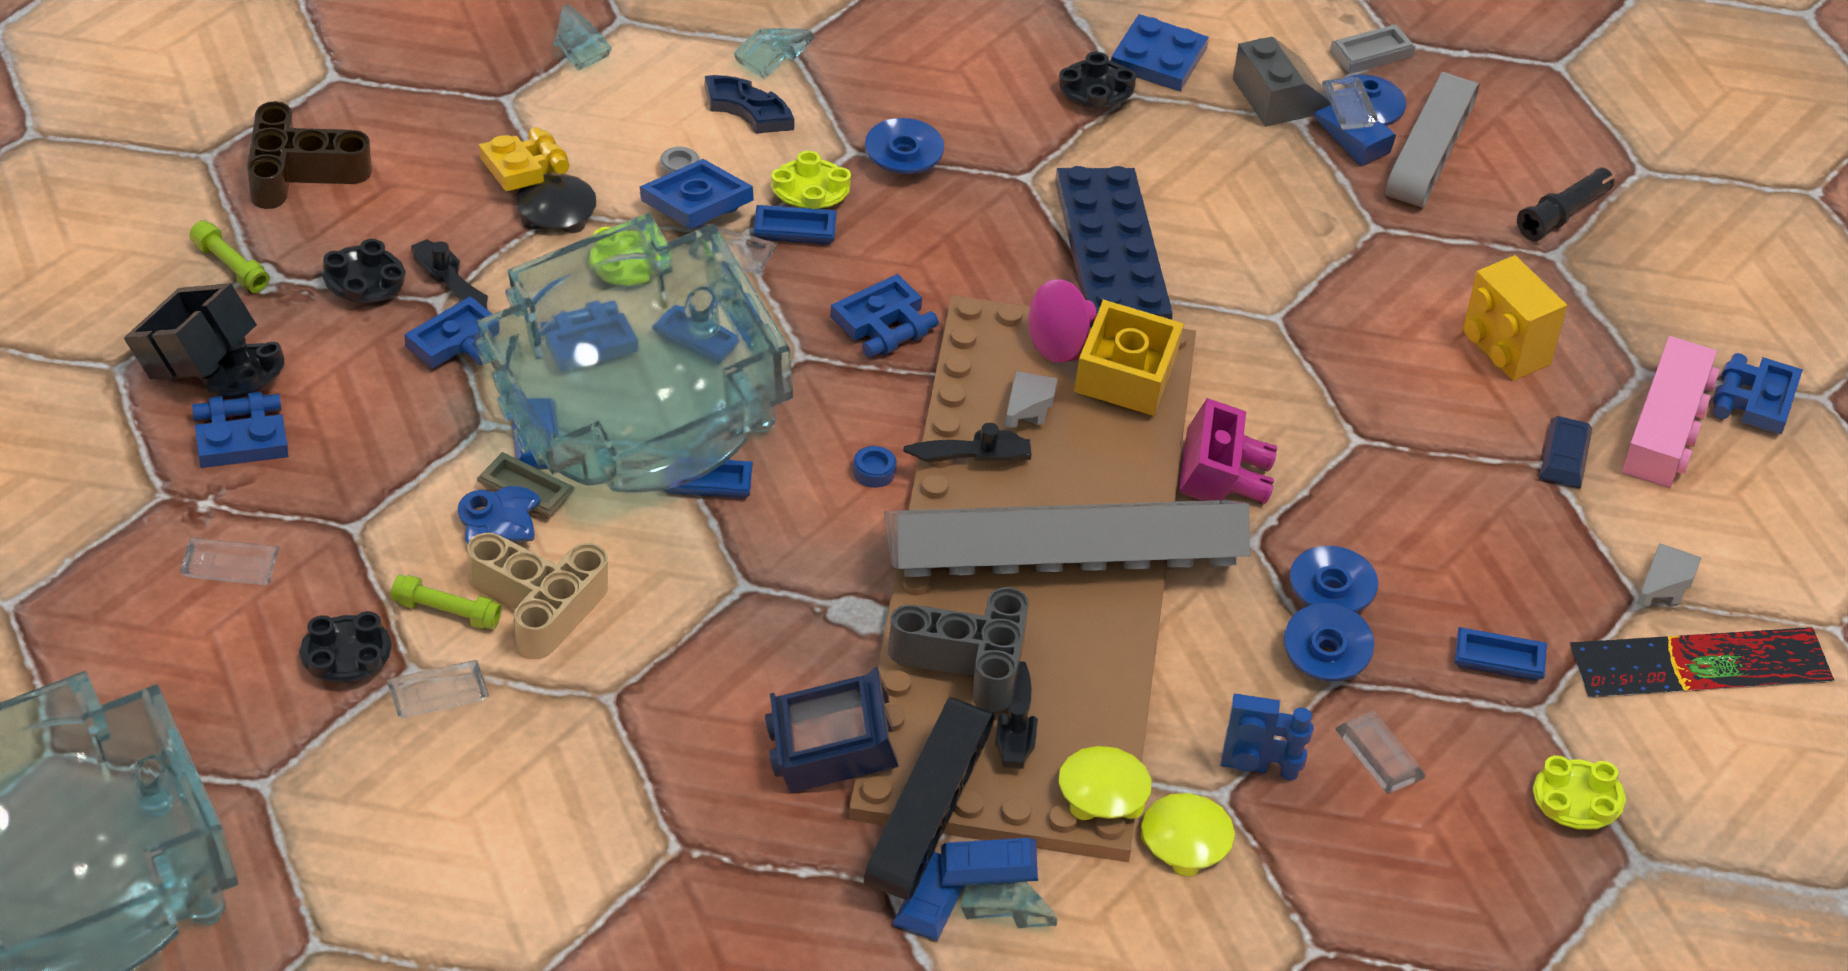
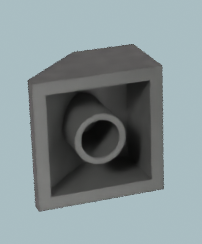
M1275 37L1260 38L1238 44L1233 81L1265 127L1311 117L1315 111L1334 104L1302 58Z

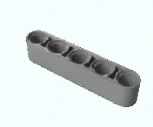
M1446 72L1440 74L1391 171L1385 196L1424 208L1472 111L1479 90L1478 82Z

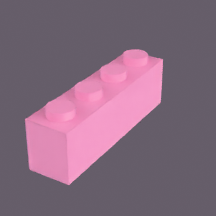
M1672 336L1668 337L1630 443L1622 473L1671 488L1676 472L1685 474L1693 451L1685 448V445L1693 447L1695 445L1702 423L1694 419L1695 417L1704 419L1711 395L1704 394V390L1713 392L1720 371L1719 368L1712 367L1717 350Z

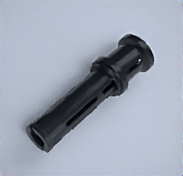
M1599 167L1593 173L1561 193H1548L1540 198L1538 205L1534 207L1527 206L1522 209L1517 215V225L1520 232L1531 241H1539L1546 237L1548 230L1552 227L1559 228L1565 225L1571 213L1601 194L1613 189L1614 179H1610L1604 184L1602 183L1603 180L1612 176V173L1604 167Z

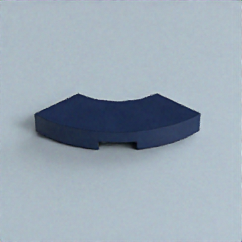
M724 75L704 76V87L711 112H727L739 116L752 126L756 134L794 130L795 119L791 110L774 92L766 93L753 87L751 81L738 77Z

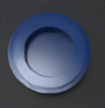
M868 446L862 448L854 456L853 475L862 485L874 488L886 486L895 478L896 457L890 450L884 447Z

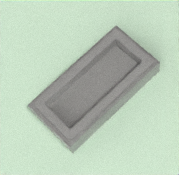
M1396 24L1332 41L1330 53L1348 74L1413 57L1415 45Z

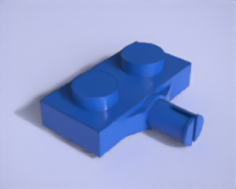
M470 296L404 334L405 347L432 369L459 353H466L478 365H483V361L486 363L489 360L491 352L483 347L479 341L498 330L497 317Z

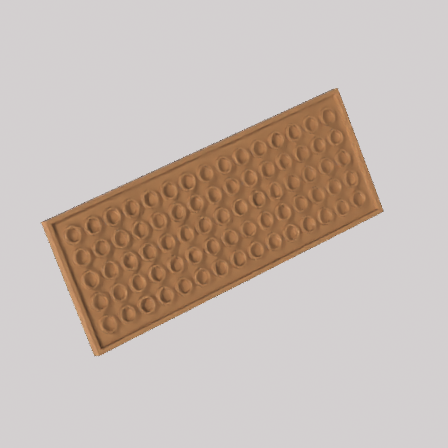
M951 295L922 442L933 440L973 441L975 433L981 430L985 423H994L999 427V430H1011L1024 439H1030L1032 456L1031 460L976 461L972 457L930 463L919 459L909 510L1175 502L1196 330H1182L1176 361L1156 413L1152 416L1073 392L1079 359L1077 361L1055 363L1041 355L1034 346L1029 332L1028 314L1030 306ZM1016 371L1058 378L1053 406L1047 409L1045 424L1036 425L1031 422L1018 420L1017 427H1005ZM1150 560V568L1124 569L1123 561L1106 562V570H1080V563H1063V571L1036 572V564L1019 565V573L1007 574L992 573V566H975V574L948 575V567L931 568V576L906 577L904 576V569L897 568L877 667L889 695L890 703L885 704L893 727V732H889V738L898 758L899 767L855 778L848 820L886 825L948 698L952 697L976 706L972 700L974 676L904 666L891 659L888 654L890 620L893 611L904 605H918L985 616L990 593L1002 587H1011L1023 592L1028 598L1029 604L1020 662H1026L1031 679V704L1028 717L1035 716L1038 719L1035 749L1029 755L1024 769L1002 767V760L995 745L998 716L1002 713L1009 716V707L1006 710L994 712L995 718L989 738L943 834L979 840L1032 838L1036 840V847L1038 849L1129 862L1135 818L1118 817L1109 819L1094 817L1089 820L1076 818L1070 812V802L1064 798L1060 789L1059 773L1061 766L1070 755L1081 749L1095 746L1118 748L1134 755L1142 763L1167 560Z

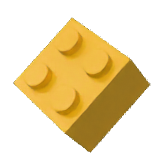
M1514 255L1476 272L1462 331L1498 368L1514 381L1551 365L1567 304Z
M1103 299L1079 357L1073 392L1154 416L1177 358L1184 323Z

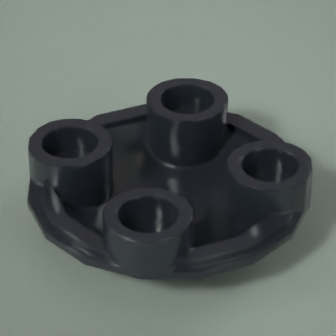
M1096 51L1088 53L1085 60L1062 69L1059 73V86L1061 92L1070 101L1082 106L1095 108L1111 107L1125 102L1134 93L1136 73L1132 69L1125 68L1108 60L1109 58L1105 53Z
M545 174L543 175V183L520 188L516 195L517 209L521 214V223L530 229L544 227L548 229H563L568 233H577L585 228V220L592 215L596 208V193L588 183L575 176Z
M366 239L359 246L347 247L340 251H330L324 255L322 271L324 283L330 291L343 299L361 303L383 301L397 294L404 285L406 271L401 261L386 251L385 244L380 240Z
M245 342L240 348L222 357L218 361L219 367L212 374L200 380L203 387L209 393L218 396H237L253 392L267 385L280 374L285 365L282 348L278 342H268L265 344H246Z
M365 611L358 615H342L333 618L320 615L308 622V633L303 638L299 651L303 666L314 677L327 682L348 683L365 679L380 670L389 659L392 642L388 631L382 626L381 618L377 613Z

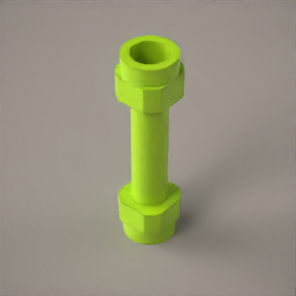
M201 220L193 225L189 237L195 243V246L203 253L212 252L231 268L237 275V282L244 289L250 290L252 293H259L266 288L270 276L261 264L253 259L250 261L244 259L222 240V231L213 223Z
M399 574L395 578L391 589V600L399 602L402 606L413 609L419 603L470 618L471 626L483 630L486 628L494 630L499 623L502 613V605L494 602L493 599L478 596L477 600L473 601L425 587L422 584L421 578L412 575L404 576Z

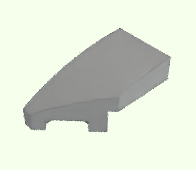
M1016 371L1005 427H1017L1018 420L1031 422L1036 425L1045 424L1047 409L1053 406L1058 378Z
M1659 543L1637 604L1650 606L1653 598L1667 601L1671 605L1680 604L1685 589L1691 588L1701 557Z

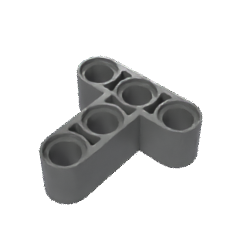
M1011 587L996 589L988 597L985 616L918 605L900 606L891 615L888 654L893 661L904 666L974 676L972 700L975 705L991 712L1006 710L1014 698L1025 638L1029 605L1028 598L1020 590Z

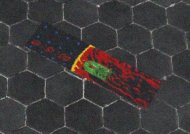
M1813 627L1570 642L1588 697L1835 681Z

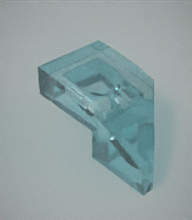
M570 5L562 6L554 46H560L578 71L609 56L612 47L600 32Z
M759 29L733 54L738 63L765 80L785 57L794 61L810 44L814 36L808 29Z
M1027 882L965 885L961 909L966 919L1012 916L1017 928L1057 926L1058 920L1054 911Z

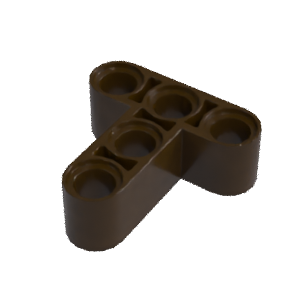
M271 101L260 105L255 112L247 164L251 202L263 209H273L281 206L287 199L289 182L359 184L366 181L372 174L369 137L357 130L293 128L292 110L287 104Z

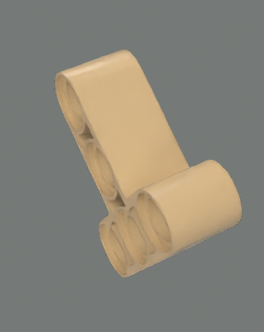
M494 533L478 534L471 538L467 544L468 580L471 586L515 610V648L525 658L542 659L550 655L602 600L608 591V555L605 549L593 543L576 545L556 565Z

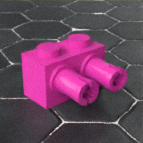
M1207 398L1187 427L1179 493L1203 501L1223 500L1226 495L1234 493L1266 504L1273 491L1272 484L1274 483V478L1240 467L1241 462H1244L1264 471H1270L1276 460L1277 453L1275 452L1277 451V446L1244 435L1246 411Z

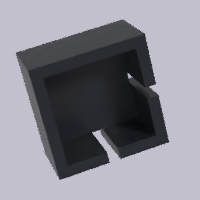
M231 283L182 287L174 291L124 337V340L149 379L169 378L170 380H177L181 377L201 379L212 374L219 367L218 361L227 353L240 348L246 341L245 336L257 324Z

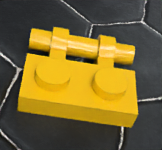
M534 127L529 131L528 137L530 140L521 142L517 135H501L493 138L491 142L479 144L480 159L505 191L543 183V174L551 172L564 174L568 171L567 153L559 145H556L555 139L548 131Z

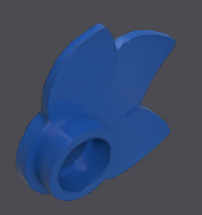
M507 486L495 492L488 490L469 492L458 504L459 519L466 526V543L468 544L471 538L482 533H494L512 542L533 541L535 539L534 526L528 512L540 504L541 499L539 495L528 488L520 486ZM478 507H485L482 510H474Z

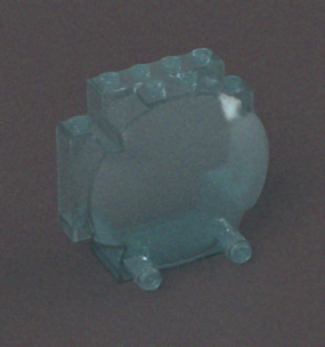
M650 212L509 269L508 275L511 288L506 289L505 293L511 307L477 320L480 339L474 341L477 352L484 365L491 363L495 369L492 372V377L501 395L497 397V402L505 420L513 419L518 428L514 429V433L524 454L531 451L538 466L546 463L552 475L559 472L563 476L587 486L606 483L613 492L643 493L665 490L694 481L712 472L736 454L747 442V432H767L776 422L775 406L794 398L790 348L715 224L667 243Z
M85 670L0 702V971H132L163 950L179 934L176 922L188 917L194 922L204 925L213 924L218 921L226 908L222 891L239 885L223 827L158 684L101 705Z

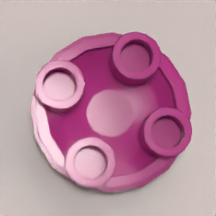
M1064 279L1049 280L1038 288L1031 300L1028 320L1029 332L1034 346L1044 358L1055 363L1071 362L1079 359L1088 337L1090 325L1094 323L1097 315L1094 303L1090 300H1085L1083 294L1073 283Z

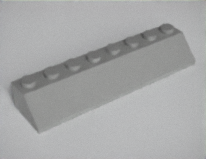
M1231 500L884 511V523L891 565L898 569H904V576L906 577L931 576V568L948 567V575L975 574V566H992V573L1007 574L1019 573V565L1036 564V572L1063 571V563H1080V570H1106V562L1123 561L1124 569L1150 568V560H1167V567H1193V559L1210 558V566L1236 565V557H1250L1249 503Z

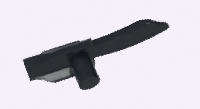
M426 239L411 245L414 260L429 277L437 282L444 281L450 291L461 301L471 296L487 309L488 296L458 275L460 260L451 252L447 243L442 241L432 242Z
M985 423L982 429L975 433L973 441L933 440L906 445L903 448V452L930 463L972 457L976 461L1031 460L1032 456L1030 439H1024L1011 430H999V427L994 423Z
M1021 661L1019 665L1013 702L1009 705V716L1005 713L998 716L995 745L1000 753L1002 767L1024 769L1029 755L1035 749L1038 719L1035 716L1028 717L1032 687L1029 670L1024 661Z

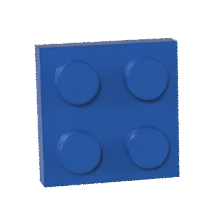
M1138 14L1111 56V61L1125 68L1132 69L1136 73L1137 78L1181 92L1205 53L1209 36L1160 21L1153 17Z
M701 159L639 186L642 202L689 229L701 227L713 218L725 213L734 212L738 207L754 201L752 185L705 159Z

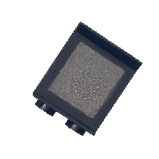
M878 667L863 676L777 697L775 693H770L772 713L765 714L769 737L771 741L776 743V748L769 750L770 762L775 777L783 776L790 793L899 767L898 758L889 738V732H893L891 718L885 705L890 703L889 695Z

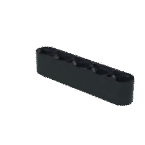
M952 697L948 698L872 852L864 874V885L907 901L912 899L986 745L994 723V712Z

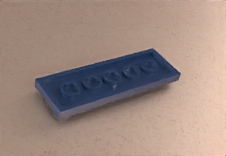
M1082 166L1057 168L1056 187L1079 286L1084 299L1094 303L1096 314L1104 299L1172 320L1173 312L1135 168L1113 166L1111 168H1086Z

